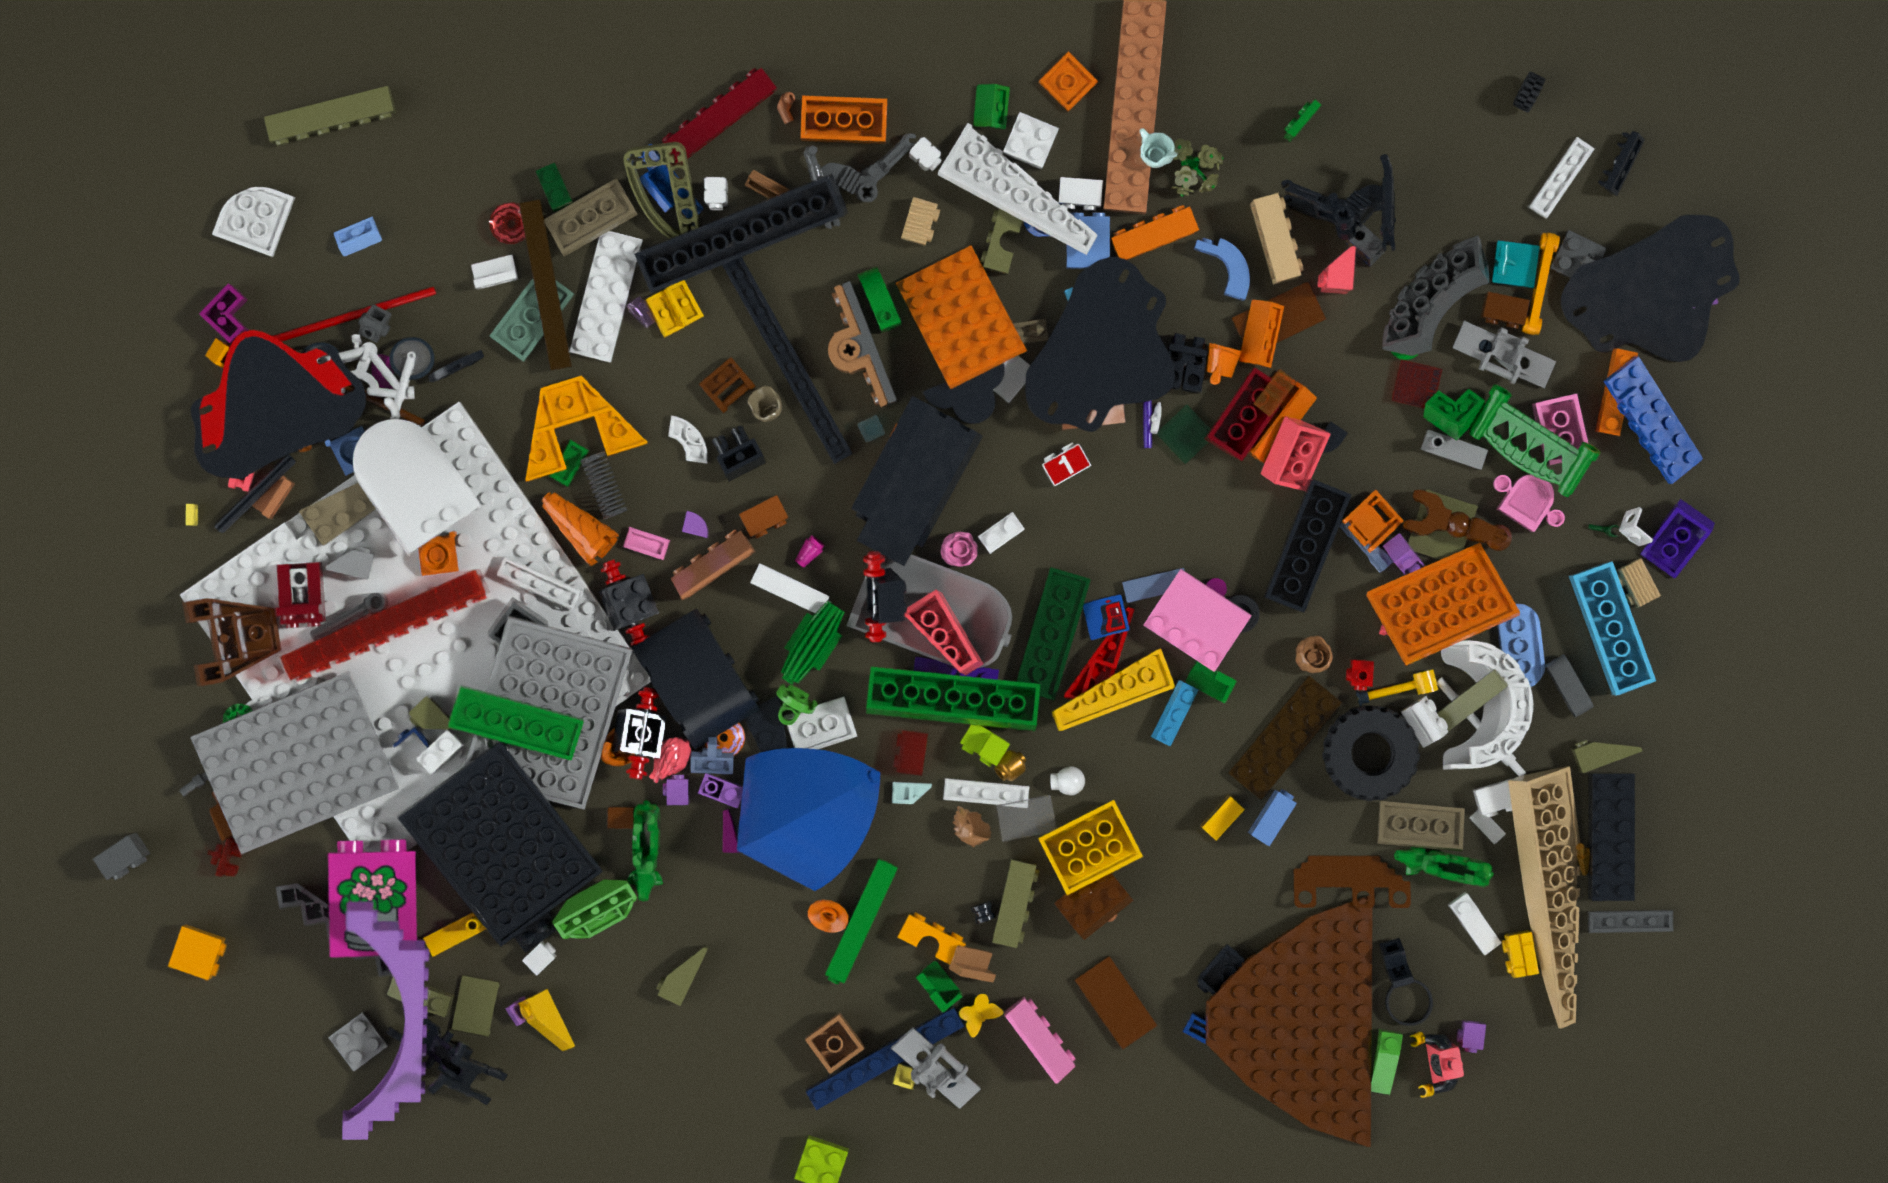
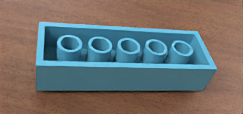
M1608 561L1570 575V582L1612 695L1617 696L1655 682L1653 670L1613 561Z

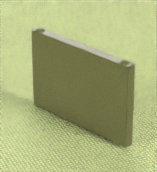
M462 975L453 1024L451 1025L453 1030L489 1036L497 992L500 986L499 982Z

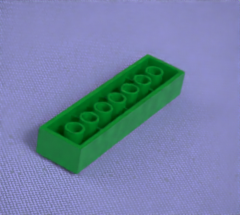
M871 667L866 714L1035 731L1040 684Z

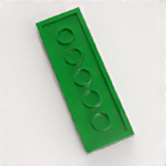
M460 685L448 727L572 761L584 719Z

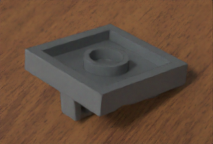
M1568 230L1550 269L1571 279L1576 270L1582 265L1602 259L1607 248Z

